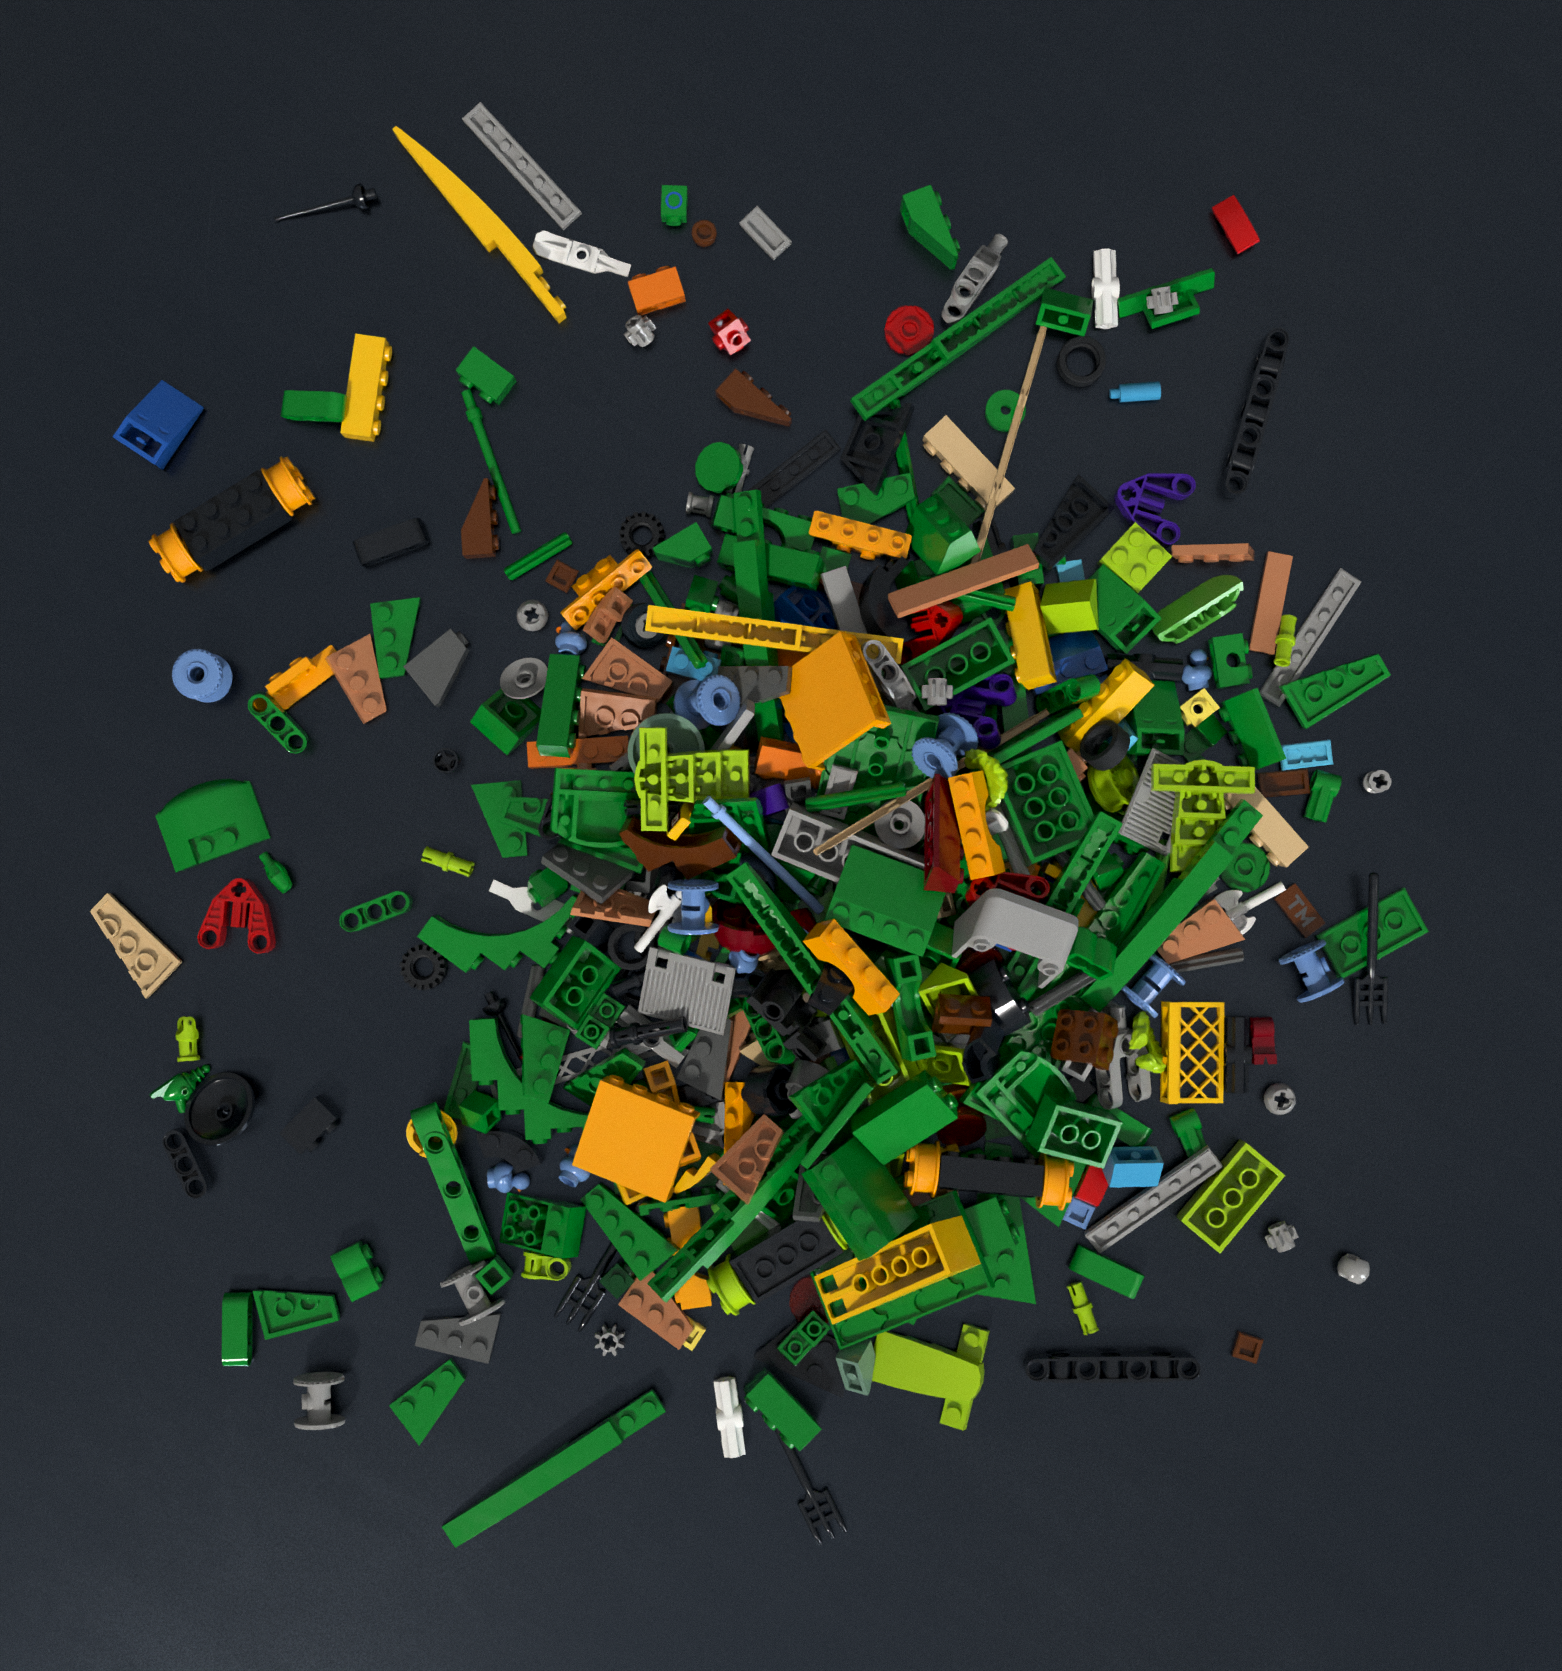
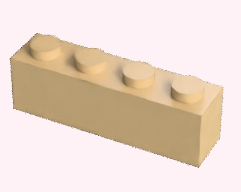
M945 415L924 435L923 442L925 444H923V447L930 455L934 456L936 454L942 461L940 463L942 468L948 474L953 472L959 479L957 481L959 486L967 493L970 491L976 497L975 502L985 511L997 469ZM1005 477L995 509L1015 489Z
M1256 787L1253 794L1224 793L1226 811L1228 809L1232 811L1240 799H1244L1263 815L1250 833L1252 835L1249 838L1257 847L1260 848L1262 846L1268 852L1266 857L1274 866L1288 867L1309 847Z

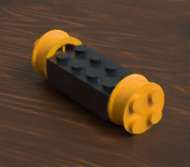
M279 457L280 462L267 470L264 467L258 469L170 524V529L158 536L156 534L151 535L152 539L148 540L155 553H159L162 557L159 562L165 572L171 573L176 582L184 583L186 581L185 577L197 569L201 572L203 570L206 572L293 520L291 516H294V510L306 503L312 505V500L315 499V496L310 488L305 486L302 481L304 477L296 466L294 467L289 457Z
M935 1141L934 1144L918 1143L906 1151V1162H909V1171L904 1173L903 1187L908 1188L909 1195H913L914 1192L930 1193V1197H935L937 1189L1035 1198L1037 1208H1042L1043 1205L1057 1206L1058 1210L1061 1211L1066 1203H1071L1072 1188L1069 1187V1178L1073 1177L1074 1162L1068 1159L1047 1156V1154L1041 1153L1037 1165V1160L1022 1159L1018 1160V1163H1013L1011 1157L997 1156L993 1160H986V1155L971 1154L965 1158L961 1157V1152L954 1151L942 1152L940 1156L939 1141Z

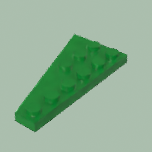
M985 1141L983 1153L986 1155V1160H993L994 1157L1002 1156L1011 1157L1014 1163L1011 1145ZM977 1193L975 1204L998 1195ZM1000 1195L1001 1199H1005L1009 1205L1010 1213L1008 1216L1011 1224L1015 1223L1019 1230L1020 1237L1017 1238L1019 1243L984 1257L995 1287L978 1295L1036 1304L1019 1197Z

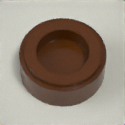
M699 220L693 225L692 238L697 245L707 247L715 242L717 231L711 221Z

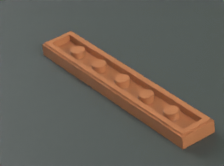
M1029 544L891 592L888 594V600L897 617L901 618L1038 569L1039 562Z

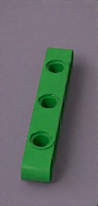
M433 1102L411 1110L410 1114L413 1125L469 1262L473 1265L496 1257L493 1240L437 1103ZM433 1136H437L441 1138L442 1141L435 1143L432 1142L430 1138ZM450 1181H456L460 1185L457 1187H452L448 1185V1183ZM473 1225L476 1226L477 1229L471 1231L466 1229V1227Z

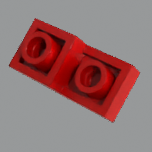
M1234 195L1212 207L1213 214L1224 229L1227 239L1237 254L1260 242L1255 229Z
M1087 1165L1086 1171L1082 1173L1074 1197L1098 1207L1108 1187L1103 1169Z

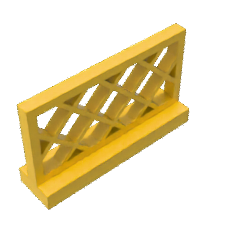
M1161 1001V1053L1164 1054L1163 1063L1166 1065V1068L1160 1073V1102L1166 1104L1223 1103L1224 1002ZM1181 1007H1189L1196 1014L1187 1024L1181 1018ZM1195 1007H1202V1009L1198 1011ZM1209 1007H1217V1018L1210 1024L1202 1014ZM1200 1018L1207 1028L1198 1036L1190 1027ZM1186 1031L1196 1039L1187 1049L1181 1044V1036ZM1210 1031L1217 1036V1042L1211 1049L1202 1041ZM1198 1044L1207 1051L1199 1061L1190 1054ZM1186 1056L1195 1064L1187 1074L1180 1068L1181 1061ZM1210 1056L1216 1061V1069L1211 1074L1202 1066ZM1200 1069L1207 1078L1197 1087L1190 1077ZM1187 1081L1195 1090L1189 1097H1180V1087ZM1210 1081L1216 1086V1097H1207L1201 1091Z

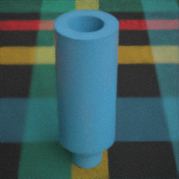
M1159 381L1119 384L1118 388L1109 389L1110 399L1118 398L1119 402L1160 400L1161 385Z

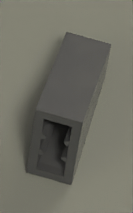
M451 628L403 666L431 702L438 708L443 705L470 651L466 647V644L469 642L460 631L455 633Z

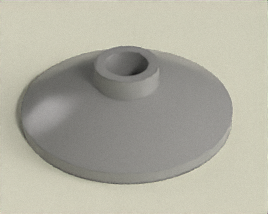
M536 658L516 660L507 666L501 674L500 687L505 695L514 699L532 697L545 687L548 668L544 662Z
M894 799L885 802L881 807L893 801ZM908 801L875 821V831L883 843L897 849H907L917 844L923 837L925 816L918 805ZM894 823H902L903 829L897 830L894 827Z

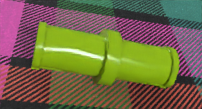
M1293 615L1281 616L1279 635L1275 638L1277 648L1274 664L1277 666L1286 667L1291 662L1292 647L1296 643L1294 632L1297 618Z
M428 846L424 849L421 859L422 862L442 867L443 871L448 872L450 870L466 877L471 876L475 865L472 861L454 856L452 852L444 853Z
M1078 1281L1077 1283L1069 1284L1067 1289L1074 1304L1073 1312L1079 1318L1083 1335L1097 1332L1099 1328L1091 1310L1093 1305L1092 1302L1088 1301L1083 1282Z

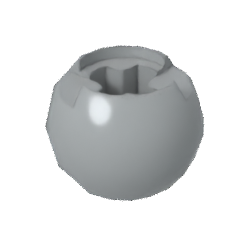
M527 600L517 609V621L527 631L540 630L548 620L547 608L538 600ZM533 609H536L535 613L538 615V618H533L529 622V617L526 616L527 612H532Z
M1276 1083L1266 1090L1264 1103L1271 1113L1284 1115L1289 1113L1295 1106L1296 1096L1290 1086L1284 1083ZM1282 1092L1285 1101L1280 1102L1278 1106V1102L1274 1098L1275 1096H1280Z
M1347 1253L1338 1262V1275L1347 1278L1348 1281L1361 1284L1366 1281L1370 1274L1369 1262Z

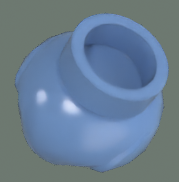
M567 621L562 622L556 628L558 635L555 638V645L558 648V654L579 655L587 648V638L584 634L576 633V630Z
M1195 649L1190 654V661L1195 665L1194 667L1190 665L1183 667L1182 681L1188 684L1189 691L1209 687L1208 680L1212 676V670L1205 665L1209 657H1207L1206 652L1202 649Z
M744 950L740 952L730 951V965L736 968V973L738 974L751 973L758 965L760 954L749 956Z
M574 1144L570 1148L565 1149L569 1157L563 1158L559 1165L561 1170L559 1179L564 1184L574 1188L579 1182L586 1181L591 1174L572 1165L579 1144Z
M501 1161L496 1164L495 1168H488L487 1170L488 1187L496 1188L502 1193L509 1192L513 1186L521 1192V1190L529 1186L530 1178L523 1172L517 1173L513 1177V1166L507 1161Z

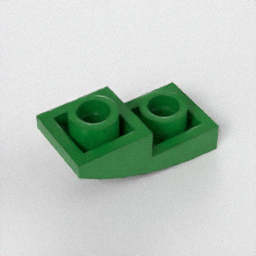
M603 993L575 1036L597 1050L626 1006Z
M812 1310L782 1340L776 1349L793 1366H796L809 1350L819 1343L831 1327Z

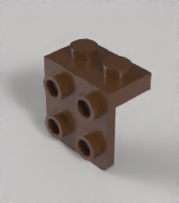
M938 993L931 1024L933 1032L970 1035L974 1026L991 1027L990 997Z
M1061 1009L1058 1012L1050 1053L1051 1057L1056 1060L1089 1063L1100 1070H1109V1065L1114 1056V1039L1118 1035V1021L1106 1013Z

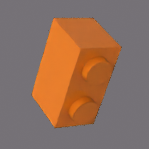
M663 266L658 268L656 273L650 275L645 273L638 274L632 277L631 281H628L637 314L640 316L686 302L676 266L672 268L670 266Z

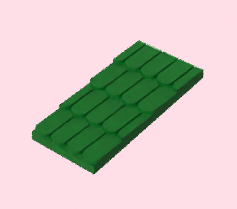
M884 705L891 724L884 729L872 727L826 759L823 763L825 770L821 773L817 796L824 795L833 763L858 770L853 790L905 782L908 792L926 780V774L922 773L918 766L915 765L912 757V747L920 738L929 737L935 739L939 716ZM923 793L911 799L910 801L914 802L916 805L920 807V802ZM892 799L848 806L844 820L831 816L828 817L851 826L875 812L885 802ZM874 823L862 829V831L878 837ZM894 823V827L897 830L903 829L902 823Z

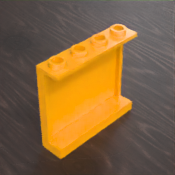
M842 631L791 667L790 694L779 697L785 709V717L790 722L793 737L799 745L802 760L807 768L825 770L823 761L874 726L884 729L891 724L856 636Z
M606 1076L599 1082L572 1165L666 1203L674 1193L675 1187H673L679 1166L695 1120L701 1113L695 1111V1107L690 1104H678L671 1101V1098L665 1094L657 1093L655 1095L647 1092L648 1089L642 1085L633 1084L632 1086L627 1084L619 1076Z

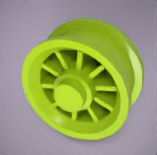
M1125 755L1119 764L1109 770H1096L1089 764L1087 771L1089 788L1083 791L1085 794L1092 792L1095 800L1106 811L1116 812L1123 807V804L1129 805L1140 777L1131 760Z

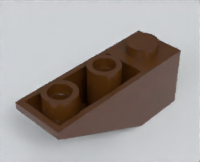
M735 368L715 390L716 396L734 413L788 427L792 424V419L789 417L791 413L781 404L777 406L772 402L771 399L773 397L763 387L759 390L753 384V378L745 371L740 373Z
M488 478L483 479L461 529L462 555L466 559L496 557L495 550L500 549L499 536L494 535V525H498L497 510H493L492 500H496L495 485H491Z

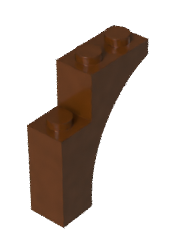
M632 816L625 820L619 832L623 842L630 847L636 855L638 862L643 864L648 872L673 861L677 870L682 872L686 879L693 878L736 858L742 845L741 840L725 825L704 833L681 834L674 841L667 836L666 831H641V820Z

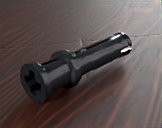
M684 1016L643 1025L633 1022L630 1026L621 1028L612 1026L609 1030V1037L612 1047L620 1049L622 1045L632 1043L640 1045L646 1039L685 1033L688 1030V1025ZM667 1026L670 1027L669 1029H664V1030H658V1031H654V1030H653V1029L662 1028V1027H667Z

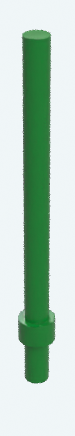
M465 390L461 394L467 408L465 413L468 421L472 422L511 533H519L521 528L481 420L483 415L480 407L476 406L471 390Z

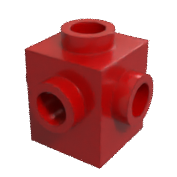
M729 309L708 322L715 335L712 337L713 342L719 350L724 348L730 355L740 351L744 345L751 341L746 333L749 328L741 317L738 319Z

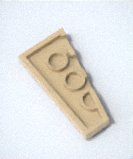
M107 893L91 909V914L107 939L113 944L116 949L115 952L127 966L133 980L141 988L145 999L149 998L183 961L111 893Z

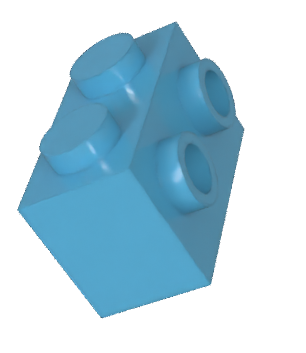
M679 644L678 648L672 646L666 672L689 680L703 681L709 676L718 675V666L721 665L722 660L717 659L718 654L704 651L703 653L708 662L704 668L696 669Z
M1156 1146L1113 1147L1102 1171L1109 1187H1152L1159 1184L1164 1162Z

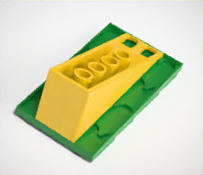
M956 1190L913 1207L919 1218L870 1258L859 1261L848 1245V1249L844 1250V1253L810 1272L840 1350L995 1287Z

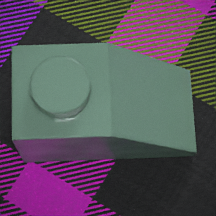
M870 1339L839 1350L835 1357L845 1389L867 1396L871 1389L876 1358Z

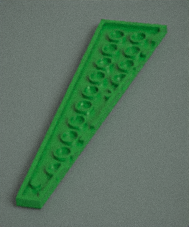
M1142 851L1105 901L1106 905L1095 914L1086 928L1098 938L1108 939L1118 948L1129 935L1166 864ZM1066 963L1063 971L1043 989L1041 988L1033 1000L1082 970ZM1087 986L1038 1016L1029 1011L1031 1023L1007 1035L1001 1042L998 1049L1001 1056L996 1070L1019 1049L1043 1057L1058 1069L1062 1060H1056L1050 1055L1058 1012L1061 1009L1089 1011L1091 1006L1079 997ZM986 1080L974 1084L971 1083L959 1100L1000 1121L974 1092Z

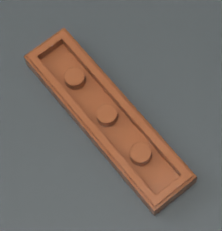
M1270 551L1266 553L1249 641V651L1274 655L1275 638L1279 632L1293 559L1291 555Z

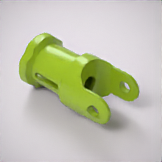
M180 1017L177 1021L178 1030L175 1034L176 1040L179 1042L177 1062L201 1060L200 1055L197 1053L199 1032L196 1029L195 1019L193 1017Z

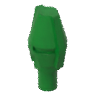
M267 851L262 853L259 858L265 865L264 869L266 870L268 880L280 892L286 893L292 887L287 870L279 861L273 860Z

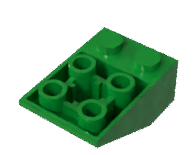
M930 184L902 195L900 212L908 233L950 270L955 269L956 262L959 259L960 247L957 239H952L949 229H951V224L947 214L943 215L939 207L942 206V201L938 191L934 192Z
M1102 564L1088 578L1096 579L1099 630L1097 631L1118 653L1127 654L1162 618L1141 596L1106 565Z
M1151 680L1154 684L1152 689L1126 715V721L1138 738L1126 755L1149 756L1151 749L1154 748L1169 757L1184 755L1185 730L1175 682Z
M507 1192L499 1242L561 1259L578 1257L586 1206Z

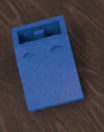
M161 380L125 417L113 438L163 470L204 407Z

